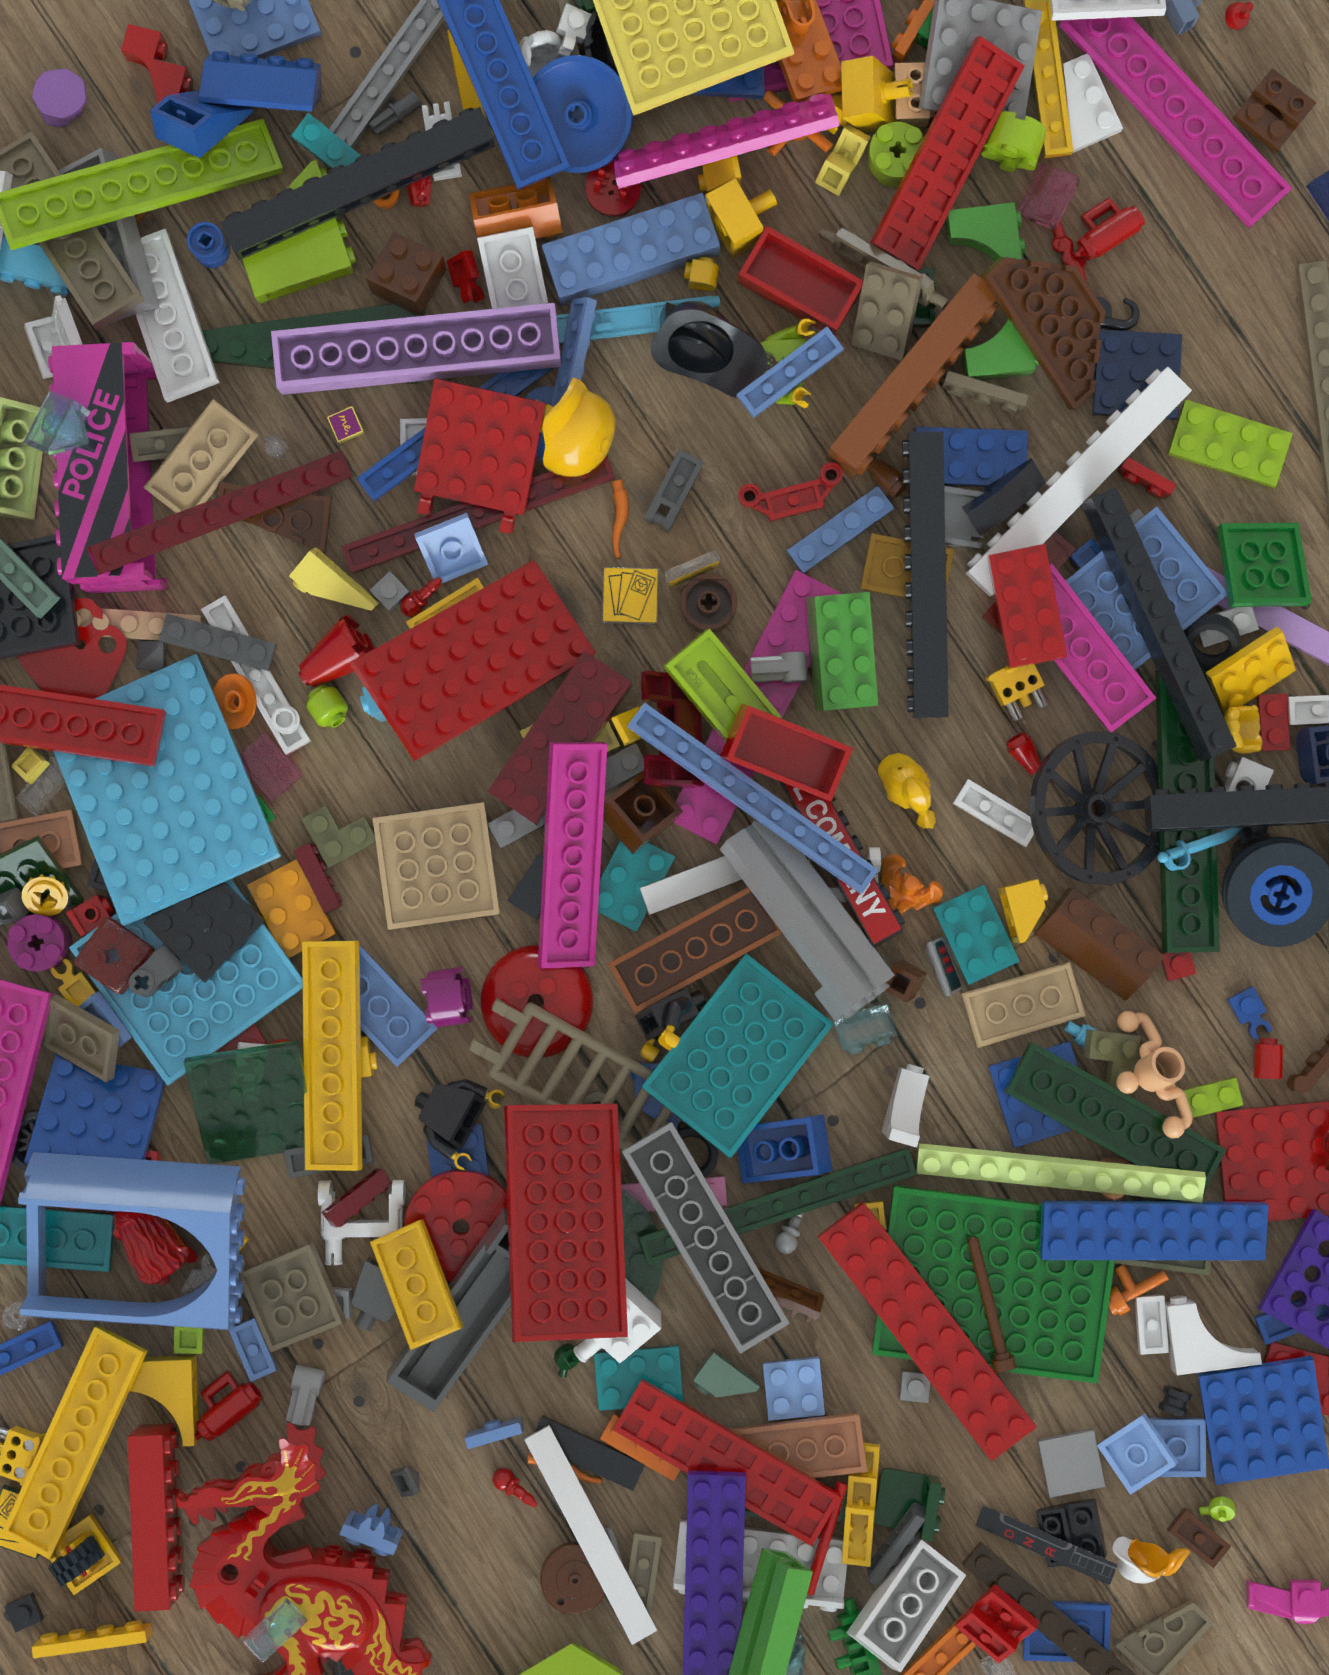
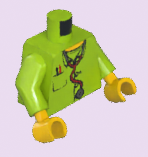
M803 319L799 325L784 328L768 336L764 342L760 343L766 351L768 358L765 373L806 342L803 336L812 338L817 334V332L808 331V327L811 324H816L815 321ZM800 383L775 403L786 405L798 404L802 408H807L809 404L801 400L803 396L811 395V393L803 388L802 383Z

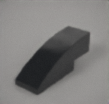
M1031 458L983 488L985 493L962 506V509L974 529L981 536L1020 508L1046 482Z

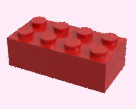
M768 226L764 229L738 274V284L801 320L810 319L815 321L816 324L811 325L819 330L828 327L834 336L837 335L859 297L863 285V280Z
M1046 544L988 555L987 561L1008 668L1013 669L1068 657Z
M741 703L720 757L832 801L853 748Z

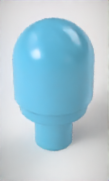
M1068 1021L1064 1031L1073 1035V1041L1084 1048L1086 1030L1097 1029L1088 1024L1082 1023L1078 1026Z

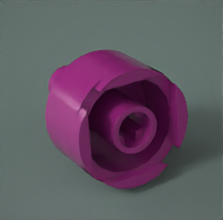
M29 915L17 921L9 929L7 945L11 958L20 968L28 971H47L64 963L63 960L67 958L71 951L69 947L73 945V940L68 926L58 918L46 915ZM39 939H43L44 944H41L40 947H37L36 942L39 941Z
M463 966L429 971L427 977L421 979L422 994L427 995L428 1007H425V1017L428 1024L434 1023L435 1027L439 1028L472 1022L473 1016L468 1017V1010L473 1009L472 990L469 978L462 977L461 972L466 971Z

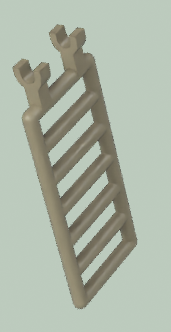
M496 998L491 1006V1010L516 1023L501 1050L498 1052L475 1037L468 1046L469 1051L492 1062L488 1071V1075L491 1078L539 1105H560L559 1102L551 1099L582 1044L597 1053L567 1104H580L606 1058L619 1064L621 1068L600 1104L614 1103L631 1072L645 1080L652 1073V1070L534 1003H528L524 1010L520 1012ZM534 1016L548 1025L516 1079L503 1072L502 1069ZM558 1030L571 1037L572 1040L542 1092H539L528 1086L527 1082ZM642 1088L619 1126V1146L621 1151L632 1145L625 1138L650 1096ZM663 1106L647 1135L664 1126L672 1112Z

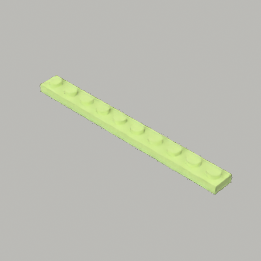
M919 1143L916 1173L924 1175L1200 1203L1203 1200L1206 1181L1205 1172L921 1143Z

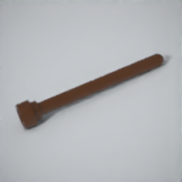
M970 1236L967 1242L995 1348L994 1358L992 1359L994 1372H1007L1017 1367L1015 1357L1010 1353V1350L1006 1349L979 1239L976 1236Z

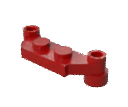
M830 462L822 467L820 477L816 480L766 493H761L760 489L754 484H745L739 490L738 500L742 506L768 516L769 522L824 508L823 501L833 487L841 482L843 470L837 463ZM832 473L835 479H827L826 474ZM751 494L754 500L746 501L744 496Z

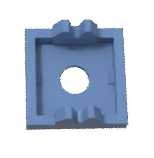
M377 1503L367 1510L366 1515L351 1510L339 1535L344 1536L345 1541L350 1544L360 1546L362 1543L372 1547L371 1550L379 1555H394L404 1530L390 1525V1508H386L382 1516L377 1515L379 1506Z

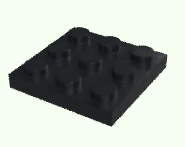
M223 882L153 913L144 924L206 983L266 921L226 882Z

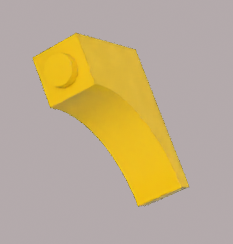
M197 1355L145 1357L129 1392L147 1395L165 1406L178 1424L183 1446H195L199 1441L195 1438V1433L198 1431L196 1423L199 1420Z

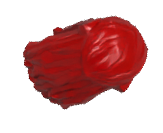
M114 1212L113 1223L115 1228L112 1233L123 1242L127 1259L142 1283H159L160 1286L167 1285L170 1282L169 1275L180 1269L185 1261L190 1264L198 1260L199 1256L186 1244L184 1238L177 1234L171 1221L145 1213Z

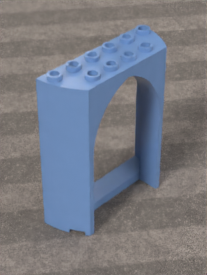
M33 1152L24 1174L26 1187L23 1192L19 1193L18 1204L26 1205L27 1296L20 1307L21 1316L233 1330L237 1323L241 1324L243 1306H238L239 1298H242L244 1284L243 1281H239V1273L243 1271L244 1256L239 1255V1247H243L244 1230L240 1229V1221H243L245 1214V1204L240 1203V1195H244L245 1178L241 1177V1166ZM45 1206L137 1212L167 1219L194 1235L207 1249L217 1269L209 1280L195 1291L183 1297L164 1302L141 1303L46 1296Z

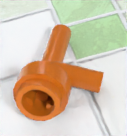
M1124 1264L1114 1269L1125 1290L1120 1292L1117 1285L1111 1287L1109 1300L1111 1312L1114 1316L1117 1314L1121 1316L1129 1312L1130 1308L1127 1302L1169 1280L1164 1270L1135 1284Z

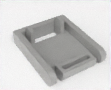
M944 486L945 545L981 550L982 543L971 541V538L983 539V535L980 536L974 529L962 506L985 492Z

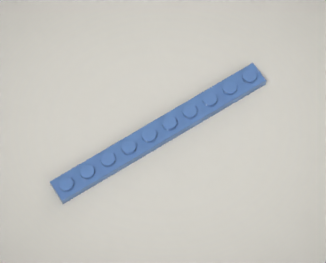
M645 702L628 724L627 728L860 895L879 871Z

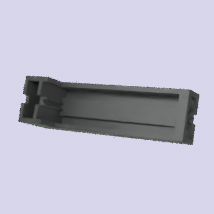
M505 1208L499 1213L448 1285L464 1328L410 1350L407 1343L387 1371L386 1382L432 1412H435L511 1305L508 1210Z

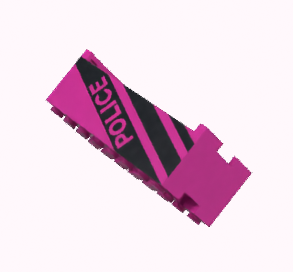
M134 342L52 346V355L48 356V367L50 373H53V384L49 386L51 401L54 402L55 413H51V427L56 433V442L52 443V455L54 459H57V471L53 472V482L55 488H58V500L54 502L56 517H59L60 529H56V543L61 547V557L57 558L58 574L62 575V579L71 584H79L81 589L89 594L168 590L167 578L156 579L155 554L98 576L87 551L89 546L154 522L153 496L143 488L152 477L151 460L133 462L129 433L150 431L147 380L157 379L152 362Z

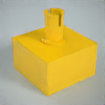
M874 56L841 61L842 117L863 133L875 132L880 126L895 122L894 99L913 96L914 91H909V89H914L912 80L906 78L905 80L894 81L893 72Z
M736 178L706 194L705 199L713 226L732 259L755 247L763 233V225L757 215L773 206H777L776 198L770 189L748 201Z

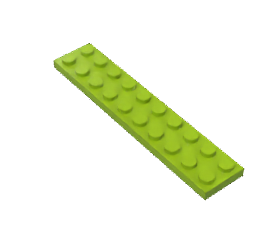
M259 119L236 126L200 158L172 145H167L0 192V224L10 250H15L283 173V167L264 119Z

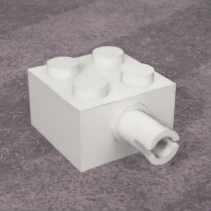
M625 1278L628 1337L585 1339L578 1346L574 1347L575 1355L580 1361L585 1363L591 1356L603 1348L621 1363L661 1330V1310Z

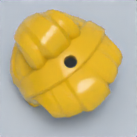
M1252 705L1228 708L1224 719L1237 745L1232 750L1243 754L1261 751L1262 738L1259 735L1260 717L1258 707Z

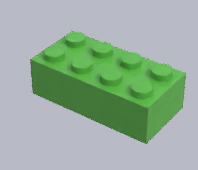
M870 592L806 597L815 710L825 711L878 706Z

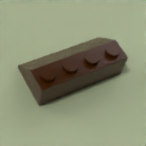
M1068 888L1034 933L1125 1001L1149 979L1165 957L1074 888Z

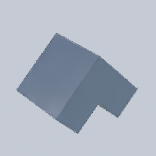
M1165 0V15L1176 36L1192 29L1200 16L1195 7L1199 6L1202 0Z

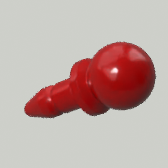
M435 578L429 581L420 591L414 590L412 595L404 597L400 603L401 612L410 618L421 613L422 607L428 605L427 599L439 588L442 578Z
M499 1468L494 1472L492 1482L496 1489L505 1491L507 1496L513 1494L526 1505L537 1507L538 1503L533 1495L519 1485L521 1480L515 1478L510 1469Z

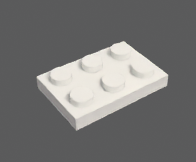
M533 226L477 237L492 309L548 303Z

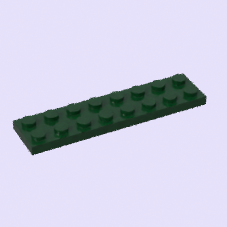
M1033 1042L1028 1043L1003 1091L1007 1095L1135 1165L1205 1172L1204 1193L1226 1152L1225 1148L1188 1128L1184 1130V1133L1179 1138L1167 1137L1162 1129L1164 1120L1168 1118L1167 1116Z

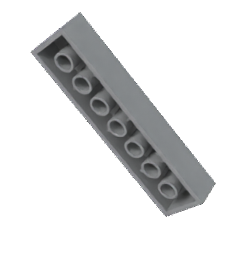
M673 1123L665 1124L623 1149L621 1153L736 1350L741 1354L790 1324Z

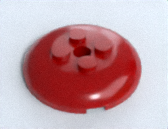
M539 945L521 947L503 956L487 974L481 992L482 1017L490 1034L503 1046L516 1024L491 1010V1006L496 998L522 1012L529 1003L530 996L533 994H539L543 997L544 1006L542 1008L584 1032L592 1015L593 992L583 968L541 969L538 966ZM533 1016L512 1052L520 1056L529 1057L548 1024ZM557 1030L542 1058L565 1051L572 1038Z

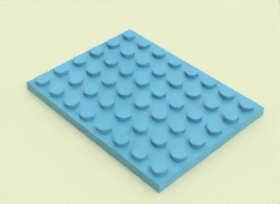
M197 654L95 698L98 700L164 709L167 712L155 767L53 751L120 922L124 926L281 857L206 671Z

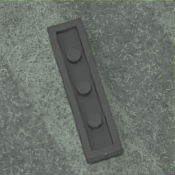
M166 614L159 641L268 672H270L277 644L171 614Z

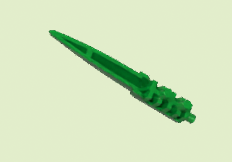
M853 1597L844 1599L845 1612L836 1615L840 1626L827 1631L830 1642L843 1638L842 1644L847 1651V1654L834 1659L837 1670L851 1666L849 1668L851 1675H882L878 1658L847 1634V1631L862 1609H856Z

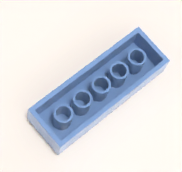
M703 193L543 244L542 249L560 306L572 303V299L592 297L684 267L686 262L692 263V259L698 260L699 257L711 258L717 256L720 253V244Z

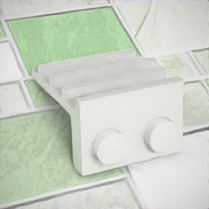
M61 295L55 296L51 317L24 324L43 379L53 377V373H50L48 367V356L52 355V346L83 345L67 300L62 298Z

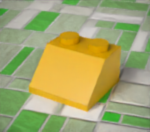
M1038 879L997 888L1012 943L1026 942L1046 907L1044 901L1048 900L1047 891L1044 884H1039Z

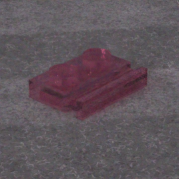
M1042 163L1018 209L1021 213V218H1028L1034 223L1055 230L1080 182L1079 176L1055 167H1048Z
M266 732L240 755L250 778L272 802L304 775Z

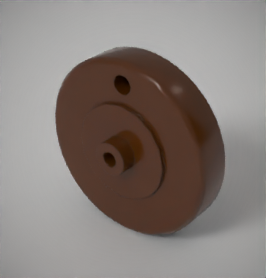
M569 1542L556 1547L544 1560L540 1572L541 1589L549 1604L558 1611L566 1614H582L596 1607L604 1598L605 1592L578 1542Z

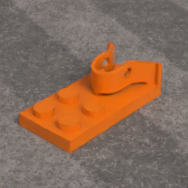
M776 0L794 50V55L778 60L793 102L807 101L816 94L828 95L841 92V64L817 1Z

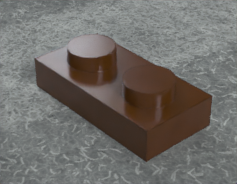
M1185 1507L1167 1528L1174 1537L1212 1568L1218 1564L1231 1547L1227 1541Z

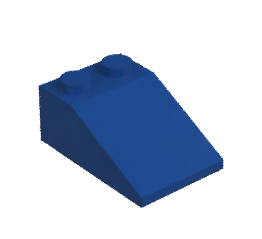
M824 1114L759 1123L737 1149L742 1184L820 1175L833 1171Z

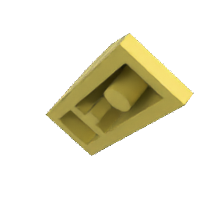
M316 547L307 553L289 575L294 580L293 585L303 593L308 592L310 595L370 611L380 603V601Z

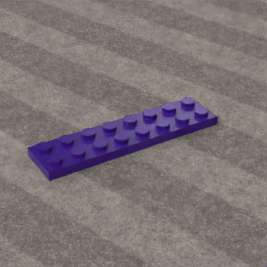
M688 1471L683 1675H729L742 1625L746 1472Z

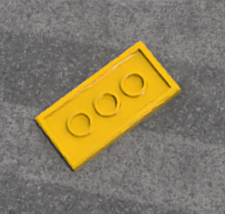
M418 1220L370 1241L410 1350L464 1328L423 1220Z

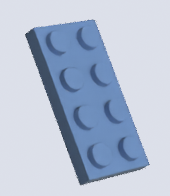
M360 946V1029L398 1067L438 1028L435 1027L434 1023H427L425 1012L378 962Z

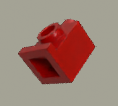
M95 895L74 909L69 910L66 914L79 935L84 937L114 916L112 912L115 911V908L108 897L103 898L102 895ZM90 909H94L96 912V916L92 920L87 915Z

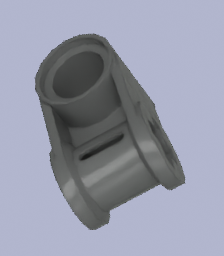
M163 945L130 976L129 988L136 995L150 997L175 978L184 969L185 965L166 945ZM141 978L149 979L147 981L148 989L139 988L141 986L139 981Z

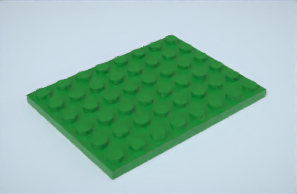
M893 1185L888 1234L993 1370L992 1359L994 1358L995 1348L967 1242L970 1236H976L979 1239L1006 1349L1010 1350V1353L1015 1357L1017 1367L1007 1372L1098 1384L1115 1260H1042L1039 1257L1042 1204ZM876 1313L872 1355L912 1360Z

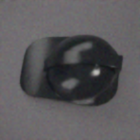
M686 301L678 305L666 302L660 314L659 330L651 343V355L660 367L669 372L703 382L732 397H736L740 391L765 373L768 358L763 346L747 332L730 323L717 309L698 301Z

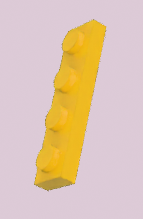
M141 1620L126 1623L124 1627L114 1628V1625L108 1624L96 1628V1631L86 1632V1629L80 1628L69 1631L68 1635L58 1636L56 1632L43 1634L32 1646L33 1659L146 1643L153 1634L151 1623L142 1624Z

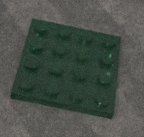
M298 1040L184 1059V1067L207 1164L284 1153V1150L305 1147L304 1094L307 1092Z

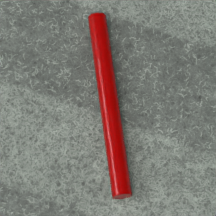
M837 1481L834 1491L841 1494V1498L821 1531L810 1567L813 1573L807 1594L811 1596L815 1594L846 1492L847 1484L841 1481Z

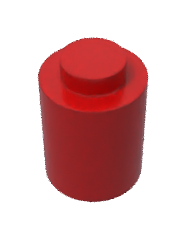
M1260 1038V1043H1254V1078L1283 1079V1044H1278V1039Z

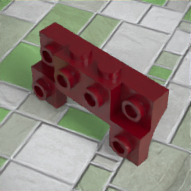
M651 670L641 672L642 700L657 703V712L702 743L701 713L671 676L666 672ZM660 750L659 755L650 754L644 756V784L660 787L673 785L685 788L704 786L703 781Z

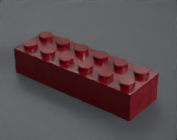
M584 650L487 792L535 825H538L546 813L549 742H595L633 687L632 682Z

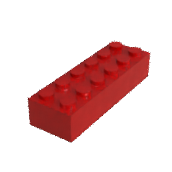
M174 1423L139 1425L127 1437L135 1612L170 1610L185 1588L184 1574H180V1564L183 1563L184 1550L183 1546H179V1535L182 1534L183 1524L182 1518L178 1517L175 1500L181 1491L180 1488L177 1489L176 1478L180 1475V1462L175 1460V1449H178L179 1434L178 1431H174Z

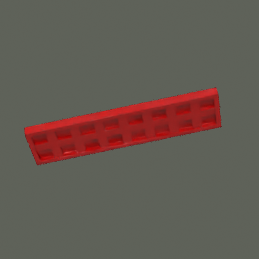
M982 36L975 38L870 241L872 245L895 259L903 261L910 268L916 271L920 270L1025 65Z
M644 1379L640 1380L613 1428V1431L687 1474L688 1471L746 1472L745 1508L810 1546H813L841 1498L840 1493Z

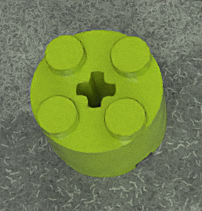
M1001 112L983 146L981 155L1000 163L999 168L1007 172H1015L1016 168L1030 171L1035 170L1045 140L1046 127L1032 117L1025 116V119L1021 120L1015 118L1017 114L1015 112Z
M891 122L878 128L870 143L867 154V166L870 173L873 174L879 183L887 187H899L923 140L920 129L904 122ZM893 152H898L900 158L894 157Z

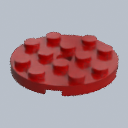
M454 1169L439 1173L425 1181L412 1196L407 1206L404 1227L418 1220L424 1221L446 1281L451 1282L502 1209L508 1210L507 1191L499 1182L482 1172ZM458 1219H463L468 1222L469 1228L467 1232L454 1231L453 1223Z

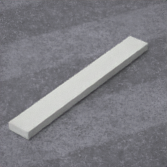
M550 1425L524 1438L631 1644L633 1645L656 1632V1626Z

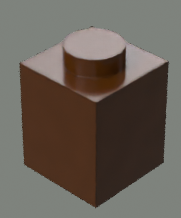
M901 960L893 965L891 971L895 976L887 982L890 987L885 991L907 1003L916 997L927 973Z

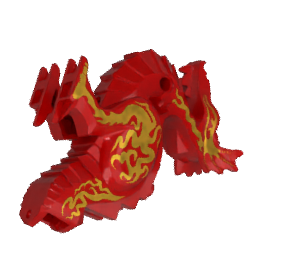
M288 1422L286 1426L287 1439L285 1437L279 1439L281 1452L268 1456L264 1464L254 1463L249 1465L236 1479H212L204 1482L200 1488L195 1487L190 1494L184 1493L183 1490L179 1492L175 1499L176 1504L179 1508L185 1509L186 1514L194 1525H198L199 1515L214 1522L216 1520L215 1508L223 1513H227L228 1507L248 1506L245 1513L232 1517L230 1523L214 1527L211 1534L199 1543L197 1547L199 1553L191 1569H194L189 1587L194 1588L200 1609L205 1608L217 1624L222 1623L238 1639L244 1636L259 1644L262 1641L273 1645L285 1660L272 1672L256 1675H323L324 1669L322 1665L327 1663L328 1657L335 1662L341 1659L346 1670L351 1668L354 1675H422L423 1669L429 1667L432 1654L421 1638H402L408 1594L388 1591L390 1569L375 1567L377 1557L371 1556L370 1550L358 1548L351 1552L343 1550V1547L338 1545H327L326 1548H311L310 1545L280 1551L271 1542L270 1536L279 1528L305 1518L307 1511L302 1498L319 1491L321 1485L318 1481L326 1475V1470L320 1463L323 1448L317 1446L314 1442L315 1426L301 1430L295 1424Z

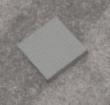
M1093 1429L1037 1439L1047 1492L1050 1498L1105 1487Z

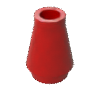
M1025 731L1020 732L1006 742L1007 752L1029 775L1037 772L1041 761L1031 736H1027Z

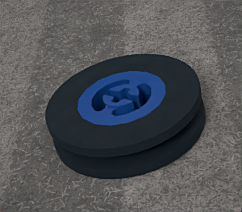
M1277 836L1257 840L1243 848L1232 859L1226 869L1222 881V901L1226 913L1243 935L1261 945L1286 947L1303 942L1317 933L1329 918V866L1315 850L1297 839ZM1288 875L1294 878L1296 887L1292 889L1284 878H1281L1280 881L1277 876ZM1265 895L1273 906L1277 903L1279 908H1268L1262 905L1261 896Z

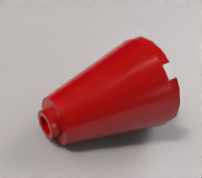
M344 615L299 664L300 671L298 675L307 686L311 684L313 687H317L355 672L350 664L357 658L375 649L368 634L362 635L356 629L360 624L351 616Z

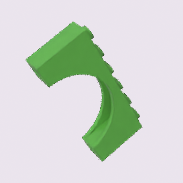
M1015 202L950 210L945 220L948 246L957 245L976 249L987 255L994 262L1000 257L1022 260V256L1025 255V243L1023 238L1019 239L1018 228H1021L1022 220L1020 211H1016ZM1007 318L1004 327L992 339L979 346L967 348L962 354L964 376L980 381L1032 375L1036 369L1035 366H1039V363L1009 318Z

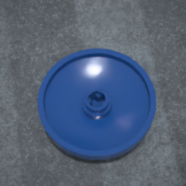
M582 55L564 56L542 67L534 75L533 80L570 165L564 171L585 173L600 169L609 164L618 156V153L623 150L628 142L634 119L619 74L606 63Z

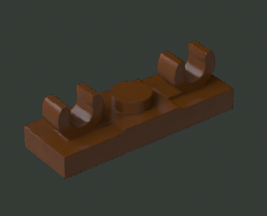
M758 1268L779 1306L789 1310L792 1309L791 1317L795 1318L798 1312L806 1315L805 1323L807 1324L811 1322L812 1318L818 1319L825 1295Z

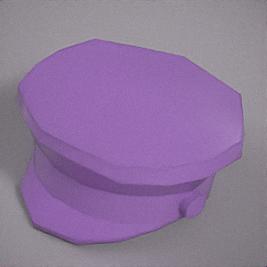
M68 69L43 72L33 88V101L40 110V115L47 125L62 127L83 114L82 110L87 103L85 82Z

